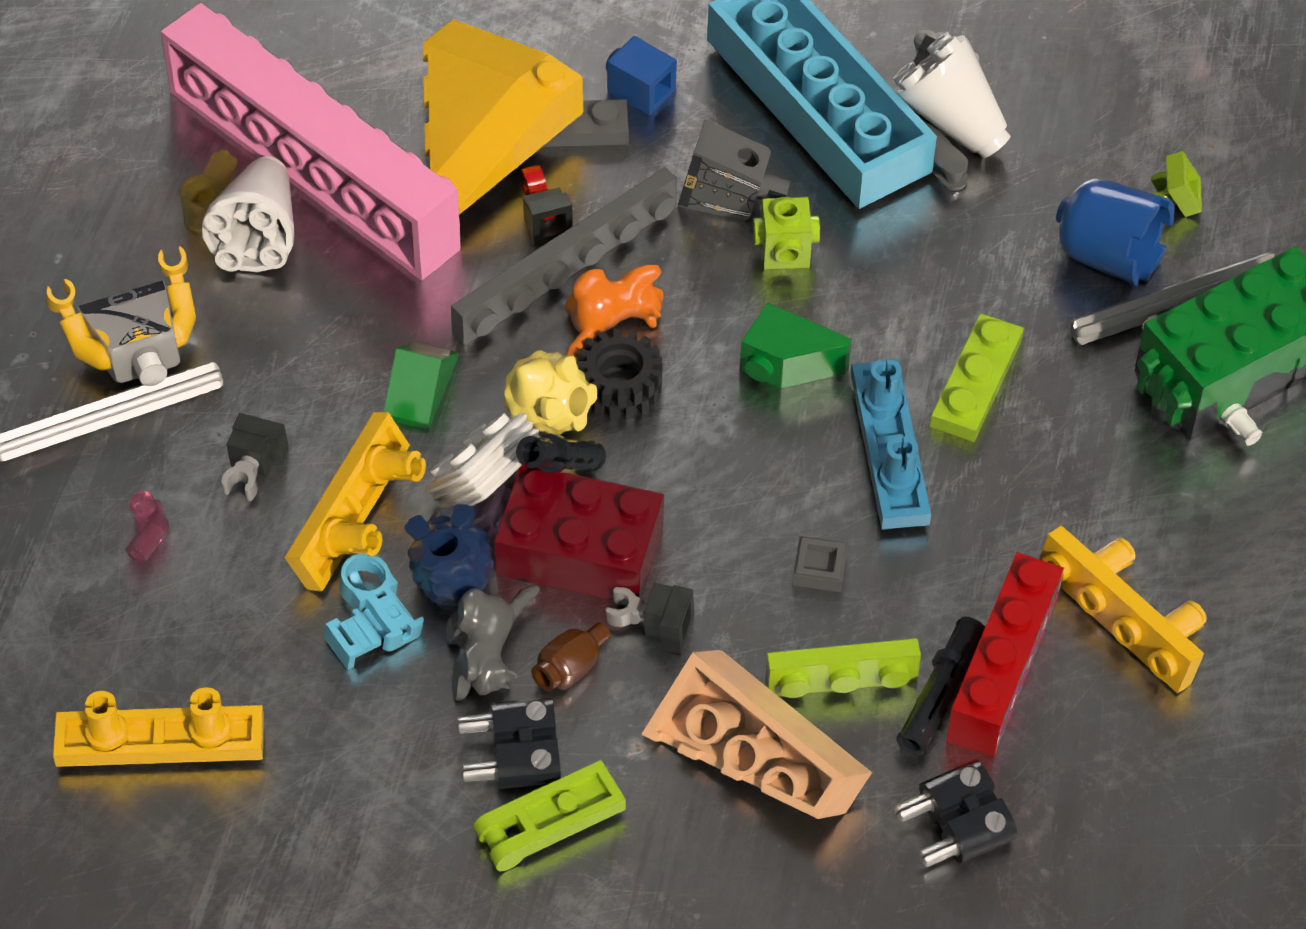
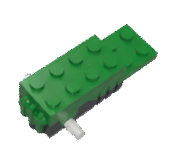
M1297 246L1159 316L1153 315L1145 320L1142 325L1143 332L1134 371L1138 380L1136 388L1141 394L1152 398L1150 414L1156 421L1168 423L1171 427L1182 431L1190 441L1224 423L1227 428H1231L1236 435H1239L1247 446L1253 445L1261 438L1263 432L1258 429L1256 423L1247 414V411L1280 394L1285 387L1289 389L1299 384L1303 378L1306 379V256Z

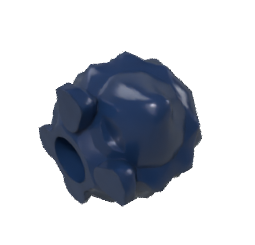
M457 504L453 512L446 508H439L427 522L422 515H416L410 518L404 526L406 533L414 539V542L407 551L410 558L409 569L413 573V581L420 589L424 590L425 596L430 598L432 602H436L439 607L458 608V602L461 597L471 588H479L484 592V588L490 580V572L493 569L494 563L491 559L492 551L487 540V531L472 525L476 512L467 504Z

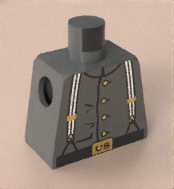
M704 120L678 207L745 221L750 219L756 199L786 197L791 181L765 173L771 151L767 146L714 122Z

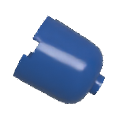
M1096 178L1088 180L1079 186L1070 197L1066 196L1058 207L1056 221L1060 223V243L1066 254L1073 260L1137 286L1139 279L1145 282L1150 279L1165 253L1166 246L1160 244L1159 240L1164 224L1170 227L1173 226V202L1170 199L1114 181Z

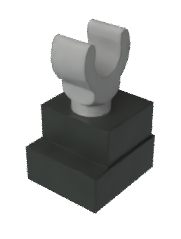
M239 412L232 427L233 431L226 444L231 468L222 475L221 482L225 495L230 493L234 484L238 482L247 483L244 488L247 501H251L257 494V474L265 476L271 461L282 463L289 447L285 424Z
M654 582L647 603L642 598L636 597L627 588L616 587L613 589L614 603L627 607L620 610L606 608L608 624L615 627H624L629 624L644 622L646 637L660 639L662 651L681 655L694 617L693 589Z

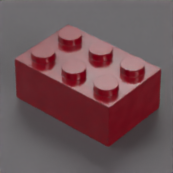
M527 464L522 465L519 468L495 539L496 575L613 601V589L624 587L631 590L636 597L642 598L663 530L664 494L565 472L546 473L538 468H527Z

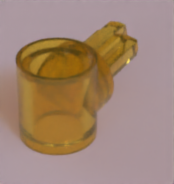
M221 149L218 153H213L203 174L188 178L180 187L184 223L186 228L195 235L203 236L202 221L208 207L228 186L237 167V158L230 155L228 150Z

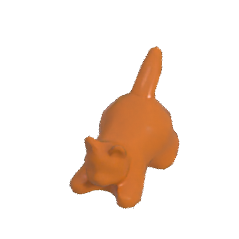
M645 265L637 267L622 275L617 281L608 280L603 269H592L581 274L575 280L572 294L565 304V312L571 315L573 326L580 334L567 347L565 356L572 355L577 360L580 348L585 349V342L589 338L594 340L597 333L607 332L627 318H640L650 328H655L657 326L656 318H661L660 311L664 299L663 290L653 286V282L661 275L660 266Z

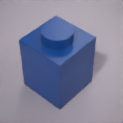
M633 36L622 48H616L606 62L607 92L621 100L627 99L629 105L649 116L676 90L677 59L636 36Z

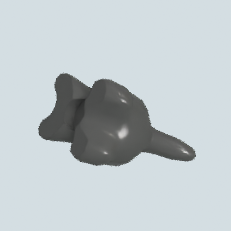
M533 584L522 588L509 603L501 596L487 595L479 588H471L463 594L458 602V610L452 614L446 628L447 643L460 647V654L455 658L452 674V691L455 700H463L467 696L470 687L474 688L479 695H486L501 688L504 690L510 689V684L507 681L517 679V672L504 665L500 655L514 620L540 592L538 585Z

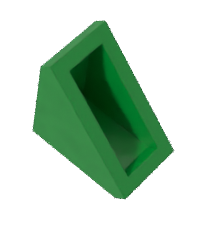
M411 342L396 348L383 412H389L396 423L429 430L458 361V352L417 342Z

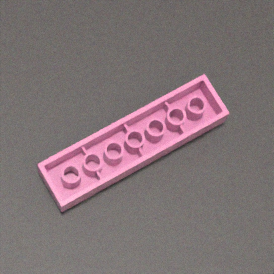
M202 3L161 31L171 94L257 158L271 156L280 160L287 169L290 183L421 281L461 250L458 190L448 178L435 174L424 166L415 154L402 150L391 142L382 130L369 126L349 106L339 104L328 96L319 84L306 80L295 72L286 60L273 56L262 47L257 39L252 36H246L232 26L224 15L214 13Z

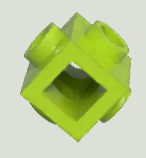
M808 197L762 199L761 218H753V240L755 246L761 245L764 270L810 268L812 243L820 242V223L818 215H810Z

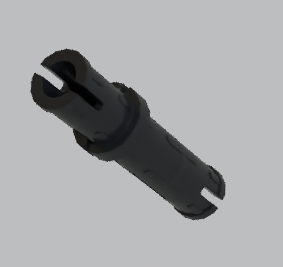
M550 433L539 438L527 436L520 440L517 445L516 456L521 465L528 464L527 468H538L546 473H557L564 469L592 472L602 468L606 460V451L603 445L600 443L595 444L596 441L566 440L561 435Z
M962 616L961 619L957 620L945 648L936 652L932 660L934 669L921 694L918 696L901 732L896 737L897 743L904 750L916 755H923V753L927 752L928 745L946 713L960 683L963 682L985 629V626L980 621Z

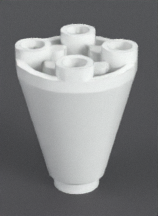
M947 32L937 38L927 48L930 53L928 57L918 65L913 61L908 63L894 75L893 80L898 85L895 92L912 110L971 153L978 152L982 159L998 151L1011 136L1005 129L1007 123L969 40L964 35L951 37Z
M271 156L257 158L209 205L202 221V235L208 249L215 256L216 264L221 269L230 272L237 270L261 272L269 269H278L285 265L294 244V222L289 175L285 165L277 158Z

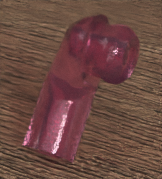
M148 491L136 493L129 501V509L134 514L133 518L139 532L125 550L130 558L141 564L146 563L166 537L170 527L162 503L159 499H154L153 495Z

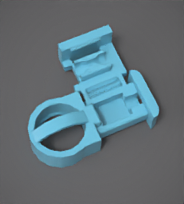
M357 554L345 561L341 568L339 591L342 598L354 609L351 613L353 617L343 622L336 618L325 624L323 637L347 670L354 667L355 658L381 646V640L384 639L382 649L390 652L419 638L422 632L423 616L416 620L412 618L396 596L398 582L390 573L388 565L375 555ZM358 571H368L375 574L380 579L382 585L377 589L368 591Z

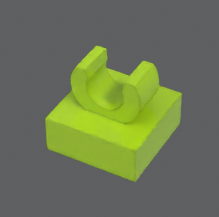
M1184 151L1167 155V171H1160L1151 176V182L1157 191H1161L1154 194L1172 200L1173 205L1177 204L1185 217L1202 212L1201 177Z

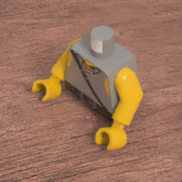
M179 246L181 261L176 266L165 264L162 250L158 254L161 272L169 278V286H166L164 280L79 305L77 306L79 312L77 314L73 308L75 287L71 281L63 279V289L68 298L63 300L55 298L50 287L47 286L46 306L51 311L61 314L63 320L59 323L77 359L98 370H107L114 381L119 383L139 378L145 386H156L165 380L167 369L179 364L178 348L187 344L196 322L190 283H184L183 275L188 269L186 253L181 246Z

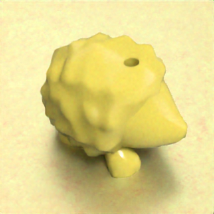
M538 350L531 356L518 360L506 376L504 407L510 411L511 417L518 414H527L526 421H533V429H539V432L543 435L550 433L561 435L571 430L582 431L587 424V413L591 405L597 400V387L586 381L584 373L578 369L574 356H562L559 352L546 353L543 350Z

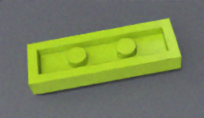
M980 313L931 415V428L975 442L1021 344L1024 327Z
M918 638L767 653L766 687L778 696L797 698L814 692L835 691L847 693L857 688L875 686L897 688L907 683H915L918 680L921 660Z

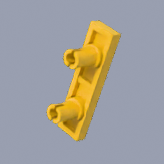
M373 412L284 557L307 590L323 591L345 554L376 555L382 546V534L380 531H376V525H363L388 481L404 480L418 482L425 474L426 462L424 458L420 457L421 453L419 451H407L410 444L389 412Z
M1062 525L1048 533L1039 559L1064 567L1060 587L1086 613L1093 616L1121 645L1127 647L1150 668L1156 677L1162 679L1177 694L1190 686L1204 655L1188 639L1189 636L1204 627L1203 624L1206 623V614L1201 606L1189 600L1164 617L1116 575L1123 569L1133 564L1132 560L1135 559L1133 547L1124 538L1118 537L1103 548L1092 553Z
M204 687L192 693L190 708L117 710L113 694L108 691H96L87 697L85 711L56 712L54 762L56 767L263 760V706H222L219 692L213 688Z

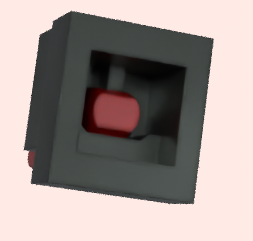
M540 165L521 169L526 184L522 185L525 196H523L524 221L534 246L546 244L573 227L572 203L567 192L562 193L560 187L548 190Z

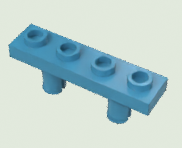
M881 359L875 362L852 364L851 380L881 529L930 525L931 510L899 360L886 359V361H882Z

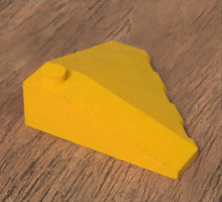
M455 19L451 20L423 42V62H428V75L423 76L424 108H429V122L424 124L425 156H430V170L438 176L448 178L458 190L460 215L583 114V76L546 52Z

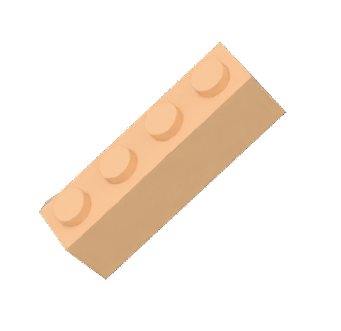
M722 650L692 652L641 734L655 742L662 741L678 749V753L693 760H702L720 769L722 774L737 781L743 780L760 788L761 792L817 819L845 814L872 774L869 769Z

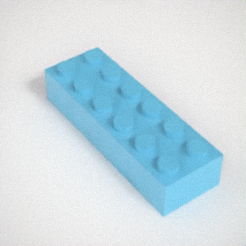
M715 0L708 3L707 41L858 209L932 173L937 136L811 0Z

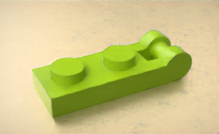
M599 760L483 814L474 822L472 828L480 842L488 843L491 849L489 857L498 871H507L518 865L524 857L626 810V799L602 760ZM517 825L521 833L508 838L505 831Z

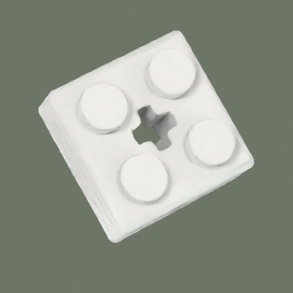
M502 413L488 425L482 424L463 440V443L466 445L455 455L453 453L449 454L430 471L435 479L427 486V493H433V500L440 501L439 508H446L453 512L457 504L472 506L486 499L522 466L516 456L518 443L527 436L541 437L539 436V429H533V421H526L527 414H518L509 419L505 413Z

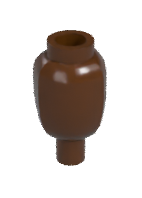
M598 622L587 631L577 628L569 629L550 641L539 652L537 664L531 669V674L536 684L541 689L550 692L555 688L561 690L569 689L582 679L595 665L599 655V646L611 637L607 626Z

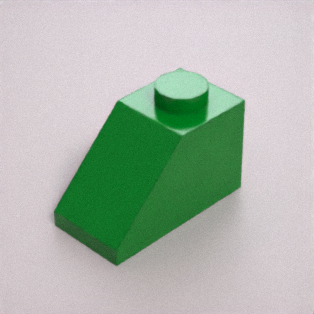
M767 303L741 341L739 370L757 381L767 382L781 389L843 375L849 368L852 338Z

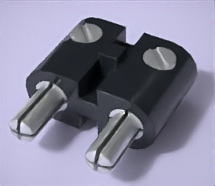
M552 697L491 703V713L458 716L456 722L459 734L493 731L496 761L463 764L461 776L464 782L498 779L499 789L548 785L561 779Z
M977 759L920 783V795L894 807L895 815L901 822L928 812L933 823H939L943 830L941 834L942 841L919 851L920 861H922L925 867H929L951 856L961 864L1017 838V827L1009 809L1002 798L997 799L993 792L995 785L983 764Z

